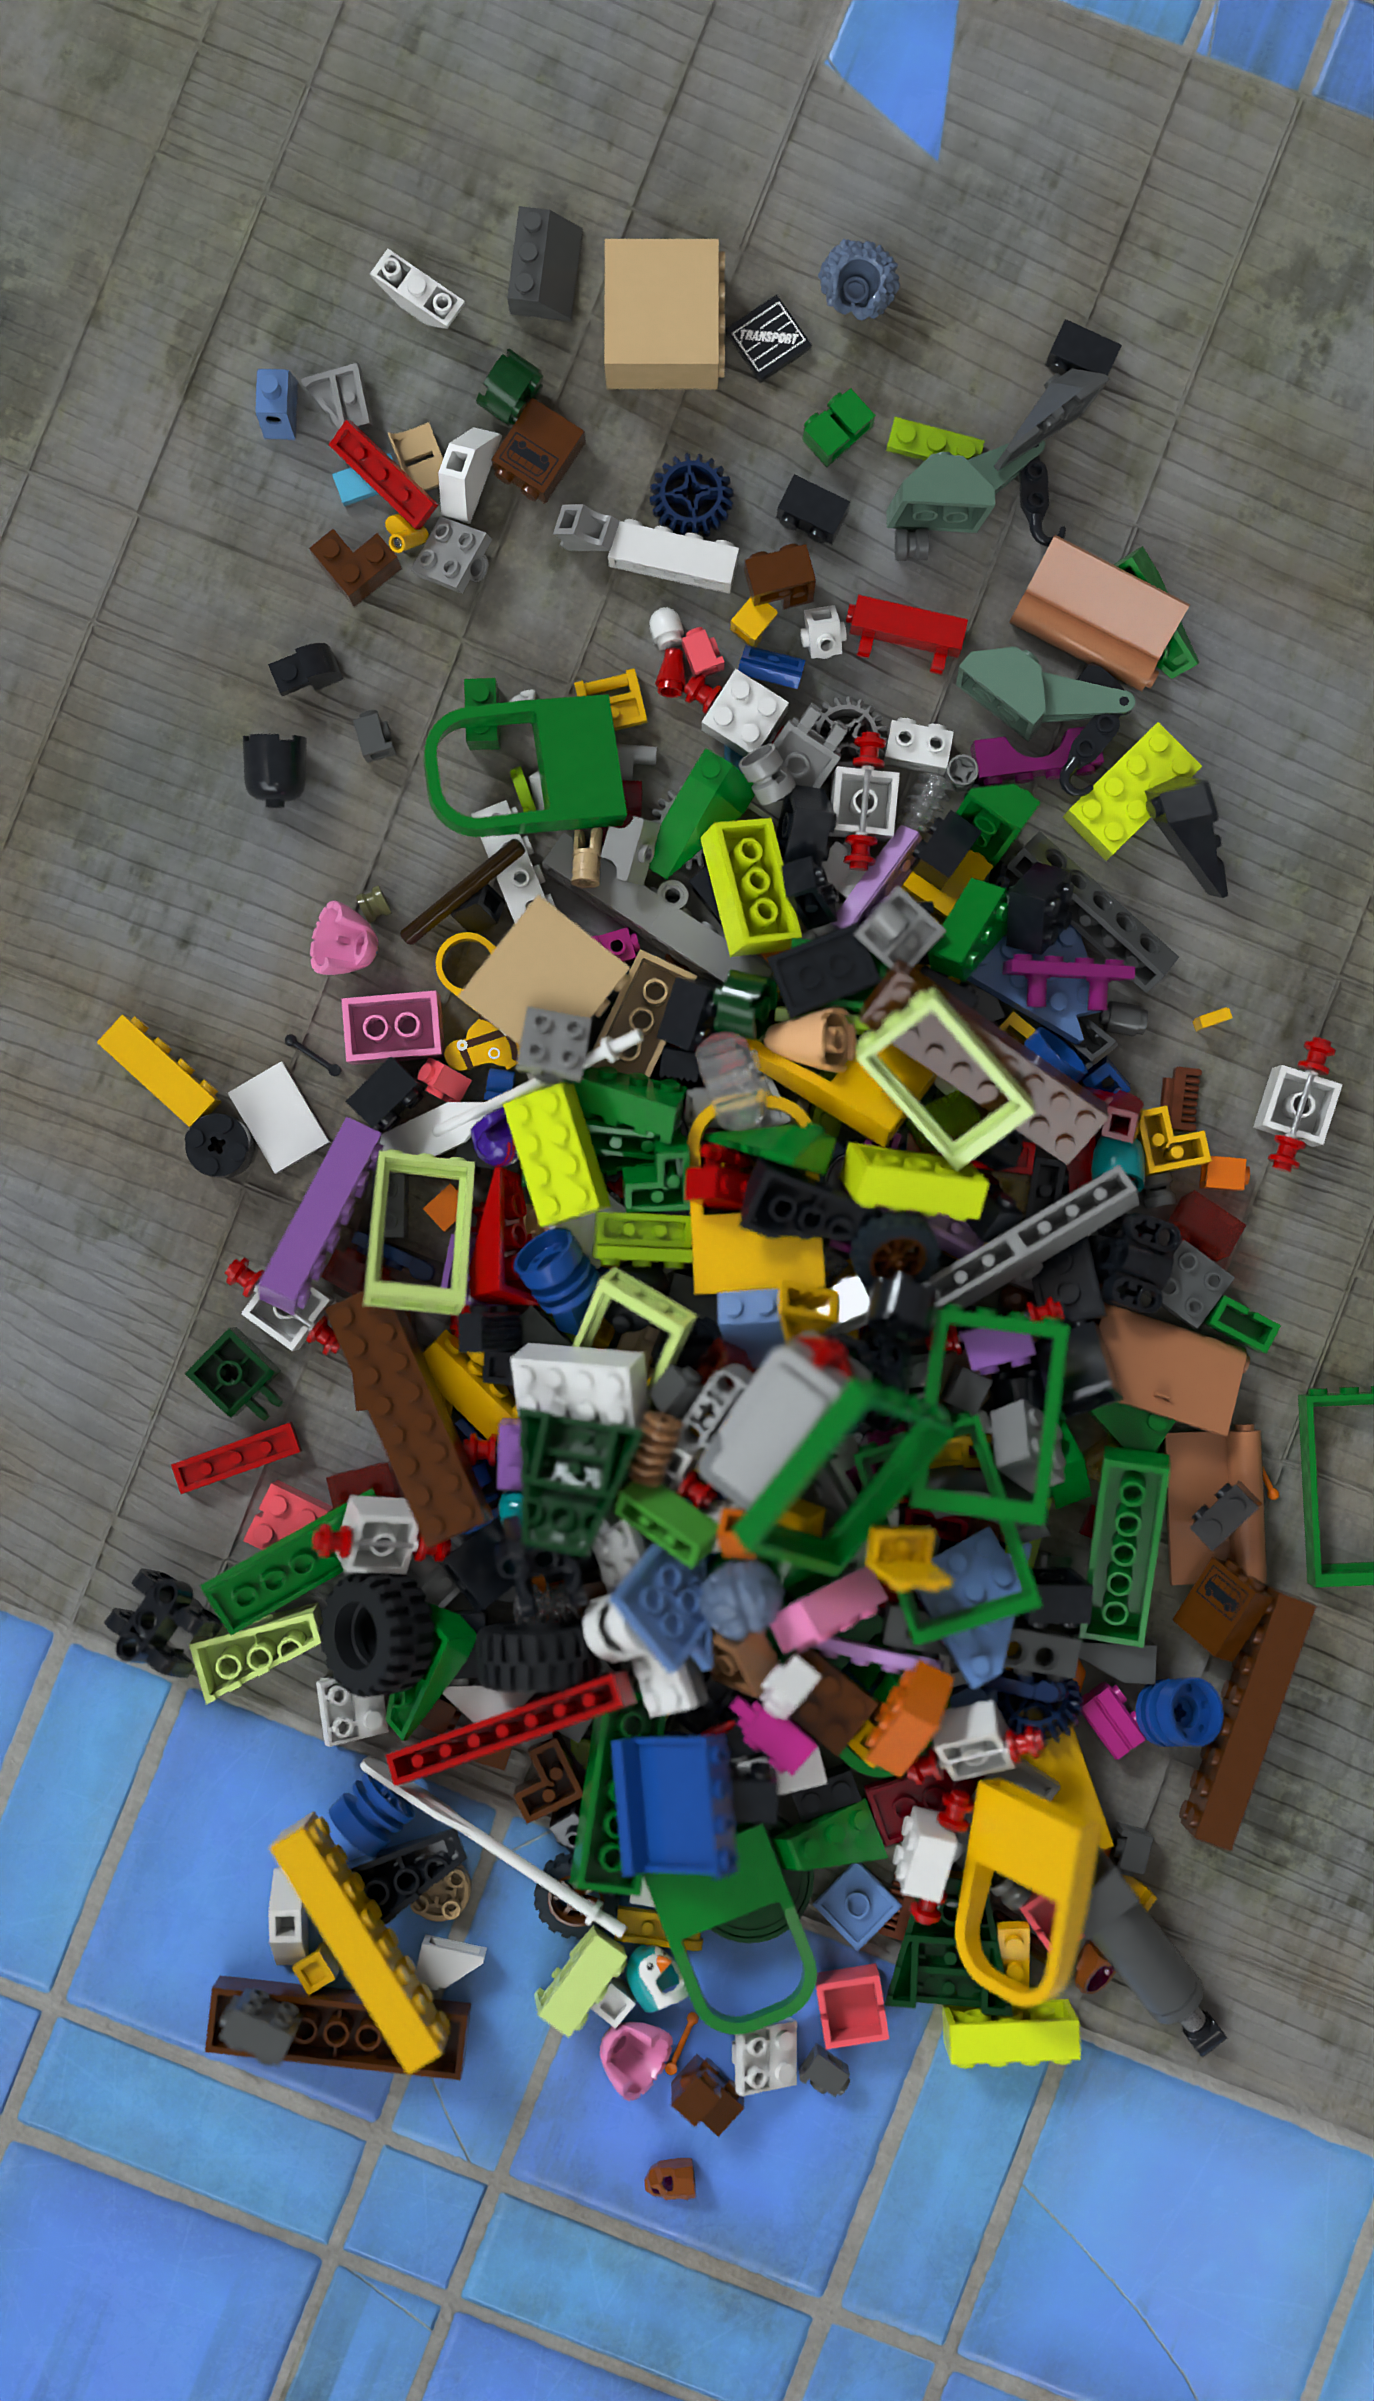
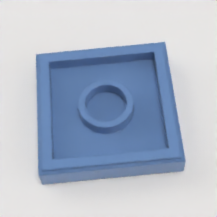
M862 1862L851 1864L812 1904L857 1952L902 1907L899 1900Z

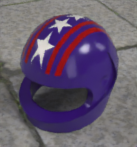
M504 1107L488 1114L470 1129L477 1156L485 1163L494 1167H506L519 1159Z

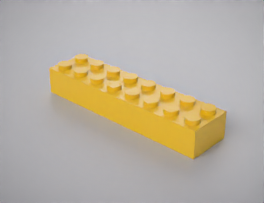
M313 1811L283 1830L269 1849L409 2075L442 2054L450 2033V2023L446 2015L442 2011L438 2012L433 2005V1996L425 1983L421 1984L414 1974L416 1973V1968L408 1955L403 1956L398 1948L399 1941L395 1932L390 1927L386 1928L380 1918L382 1913L379 1906L373 1899L369 1900L363 1891L365 1885L357 1872L352 1873L347 1865V1855L341 1845H335L330 1837L331 1830L328 1823L322 1816L318 1817L316 1812Z

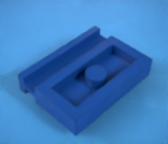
M745 645L738 670L751 678L798 689L806 660Z

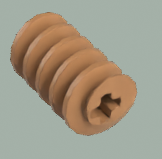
M649 1411L644 1414L645 1420L649 1423H641L639 1427L645 1429V1435H643L639 1443L640 1446H638L634 1454L636 1458L633 1457L629 1465L632 1471H629L628 1474L634 1481L643 1485L659 1486L664 1479L663 1474L668 1469L667 1463L672 1459V1452L676 1449V1440L680 1438L682 1434L681 1429L684 1426L678 1419L672 1416Z

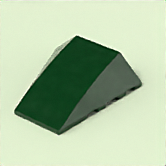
M518 1407L519 1419H521L519 1447L522 1451L520 1481L523 1485V1499H521L522 1544L588 1557L645 1433V1429L613 1423L612 1425L556 1416L550 1412Z
M947 1877L944 1887L948 1895L946 1902L937 1906L942 1913L939 1922L924 1925L917 1922L914 1916L910 1914L884 2006L916 2008V2002L978 2007L981 2009V2014L1013 2016L1011 2002L976 1982L960 1958L956 1944L955 1924L963 1879ZM988 1894L980 1924L981 1947L990 1965L1005 1975Z

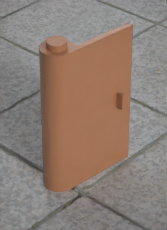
M1054 535L1009 623L1087 664L1092 662L1102 667L1112 677L1142 692L1145 687L1151 689L1157 679L1159 671L1155 670L1158 660L1190 604Z
M1104 1302L1107 1317L1093 1321L1100 1328L1124 1400L1118 1402L1227 1437L1242 1375L1247 1371L1250 1364V1356L1247 1355L1246 1348Z
M1244 1423L1235 1424V1430H1229L1227 1437L1208 1431L1168 1433L1164 1438V1452L1170 1455V1474L1166 1494L1170 1585L1195 1584L1212 1557L1223 1561L1230 1558L1244 1568L1242 1571L1247 1577L1252 1576L1266 1584L1267 1560L1261 1430L1254 1429V1424ZM1240 1480L1263 1504L1212 1551L1190 1529L1196 1522L1192 1516L1204 1504L1211 1508L1218 1501L1214 1495L1225 1484L1229 1482L1234 1486Z

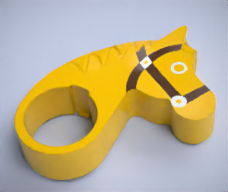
M463 932L451 936L441 945L436 956V972L440 981L457 997L463 989L451 984L444 972V960L449 950L456 944L465 941L481 944L490 954L496 949L495 945L476 933ZM479 1014L478 1020L469 1028L466 1038L451 1042L445 1049L444 1057L447 1064L458 1071H467L484 1064H495L510 1070L517 1066L520 1045Z

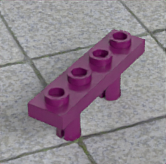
M1014 954L1013 959L1004 961L1002 967V975L1025 976L1028 979L1026 1007L1030 1008L1046 1007L1047 979H1051V977L1086 979V982H1089L1088 1011H1107L1108 983L1135 979V966H1124V960L1117 959L1105 960L1104 965L1094 964V958H1075V963L1063 962L1064 957L1044 956V961L1033 960V955Z

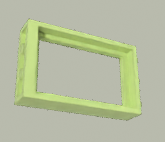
M933 986L927 992L922 990L914 995L909 1001L910 1005L903 1011L899 1012L897 1010L891 1013L884 1020L883 1026L876 1032L871 1030L864 1034L857 1042L856 1058L955 1170L958 1171L1032 1116L1035 1110L1030 1096ZM931 1011L1010 1100L955 1142L877 1055L879 1051Z
M395 1149L379 1151L375 1171L363 1305L451 1315L462 1313L466 1297L475 1162L467 1161L461 1157L437 1158L428 1153L418 1155L404 1154L402 1151ZM389 1172L459 1180L451 1289L380 1281Z
M614 1267L600 1279L573 1347L591 1348L611 1299L623 1304L671 1333L648 1384L649 1391L670 1364L676 1365L697 1315ZM649 1396V1405L651 1412L654 1409L656 1410L657 1405Z

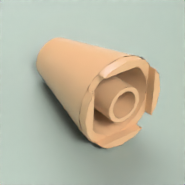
M831 1007L771 1025L766 1032L764 1046L792 1062L829 1072H842L848 1068L843 1067L847 1060H853L855 1055L856 1030L854 1023L848 1024L845 1015H849V1013L845 1009Z

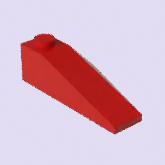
M497 1167L494 1170L470 1262V1297L488 1304L538 1305V1300L532 1295V1289H529L514 1270V1261L518 1253L533 1239L532 1234H527L523 1217L527 1214L520 1175L502 1167Z

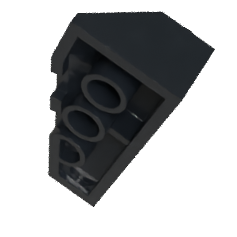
M1176 776L1146 790L1145 794L1148 800L1146 801V808L1149 815L1208 895L1219 898L1227 897L1225 867L1223 861L1217 856L1216 850L1222 846L1221 837L1217 834L1215 835L1213 823L1218 821V813L1209 782L1207 780Z
M759 1156L746 1184L739 1226L768 1238L781 1239V1236L811 1240V1237L852 1241L853 1238L858 1237L857 1232L862 1226L866 1227L869 1225L868 1221L875 1217L877 1219L881 1218L884 1212L876 1207H863L857 1204L852 1196L792 1168Z
M451 1828L383 1849L376 1857L364 1855L346 1863L352 1873L357 1872L365 1885L363 1891L369 1900L373 1899L377 1903L382 1913L380 1918L384 1925H386L407 1906L420 1898L430 1887L438 1883L465 1861L467 1855L457 1829Z

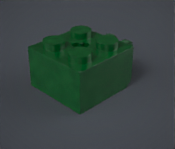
M237 1327L228 1328L184 1373L230 1418L238 1416L248 1407L261 1420L266 1421L270 1417L268 1411L254 1399L260 1392L271 1404L277 1407L284 1403L282 1398L268 1385L281 1370ZM230 1365L238 1368V1377L232 1379L229 1377L232 1372L229 1368Z

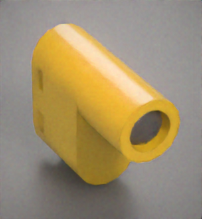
M399 513L389 516L385 521L386 530L391 534L389 546L395 553L425 544L429 537L428 531L424 526L421 529H415Z

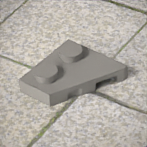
M358 363L301 379L302 384L312 394L338 429H340L345 420L352 421L360 430L373 427L362 369Z

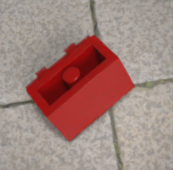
M715 1143L711 1145L704 1144L700 1149V1154L706 1157L705 1167L686 1168L685 1201L723 1211L742 1210L746 1184L751 1175L739 1171L740 1168L746 1169L749 1167L750 1158L745 1156L742 1151L736 1149L726 1150L723 1145Z

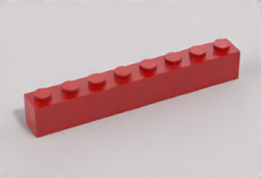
M627 1671L614 1673L389 1753L385 1756L394 1787L417 1781L635 1704L636 1699Z

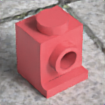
M697 627L688 631L685 634L686 637L682 638V648L693 676L698 678L703 674L707 677L723 671L724 659L722 656L716 658V656L720 655L715 638H708L707 632L703 627Z
M430 1057L420 1068L417 1078L427 1084L425 1091L445 1102H461L472 1082L466 1076Z

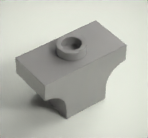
M584 504L562 505L553 535L561 539L560 546L568 551H610L620 521L613 516L595 512Z
M634 816L632 822L625 828L609 826L600 857L609 859L615 864L617 868L616 879L644 885L649 864L654 857V847L661 824Z

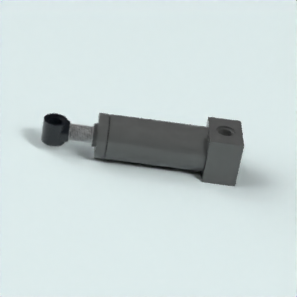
M1098 1845L1082 1935L1087 1941L1091 1939L1156 2021L1163 2024L1180 2022L1183 2025V2033L1203 2058L1228 2038L1209 2012H1204L1198 2007L1203 1998L1204 1987L1202 1982L1140 1903V1900L1118 1869Z

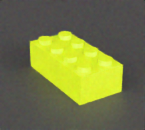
M1157 722L1093 785L1094 788L1088 795L1081 797L1065 813L1063 818L1107 861L1151 818L1146 808V801L1148 800L1145 791L1176 776L1191 778L1202 765Z
M772 818L714 823L700 837L730 957L788 950L792 945V938L801 939L802 934L796 912L785 896L781 866L784 864Z
M558 1083L503 1103L540 1227H554L612 1207L574 1084Z
M848 1142L839 1178L857 1204L863 1207L875 1208L876 1205H882L896 1212L906 1211L907 1209L917 1210L919 1213L931 1217L936 1216L937 1213L946 1214L950 1218L959 1221H966L967 1218L979 1219L989 1182L971 1162H968L956 1171L944 1156Z
M1068 1999L1050 2000L1030 2007L1011 2003L1013 2016L981 2014V2009L978 2007L942 2005L943 2040L951 2065H956L959 2068H972L975 2064L988 2063L992 2067H1004L1008 2062H1020L1026 2066L1038 2065L1040 2061H1053L1056 2064L1064 2065L1070 2064L1072 2060H1081L1079 2019Z

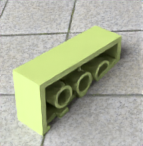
M319 1603L267 1615L230 1636L225 1626L221 1628L214 1638L194 1636L189 1647L206 1705L215 1701L219 1696L239 1688L243 1683L256 1676L259 1677L267 1673L271 1668L282 1662H287L322 1643L323 1636L320 1635V1625L323 1624V1618L321 1617L322 1613Z

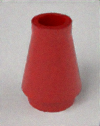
M667 648L665 650L664 659L655 682L656 687H658L657 692L664 697H680L686 687L683 651L678 648Z

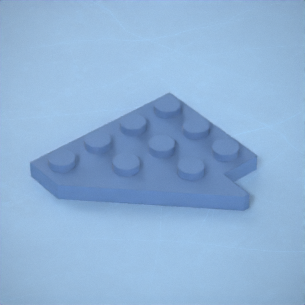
M1069 925L1068 929L1063 930L1057 937L1055 944L1050 945L1042 955L1006 946L1007 936L1002 937L967 980L1075 1045L1080 1044L1084 1038L1077 1017L1101 1012L1087 1010L1089 982H1086V979L1054 977L1047 979L1046 1007L1030 1008L1026 1007L1028 979L1025 976L1002 975L1003 962L1013 959L1014 954L1033 955V960L1044 961V956L1064 957L1063 962L1075 963V958H1088L1080 933L1073 926Z
M990 1526L932 1558L931 1563L953 1579L952 1587H941L940 1591H928L921 1587H913L930 1619L1021 1591L1010 1553L1005 1554ZM1030 1542L1022 1545L1027 1562L1032 1547ZM1015 1615L942 1638L971 1690L1002 1673Z
M653 1542L612 1593L609 1600L668 1673L677 1672L689 1655L702 1671L710 1670L713 1667L711 1627L699 1607L700 1596L704 1593L700 1585L704 1584L707 1577L706 1557L691 1569Z

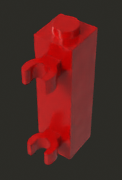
M858 595L856 605L849 604L845 622L851 623L849 634L861 636L857 656L869 659L873 640L934 653L930 673L942 675L947 656L959 657L968 619Z

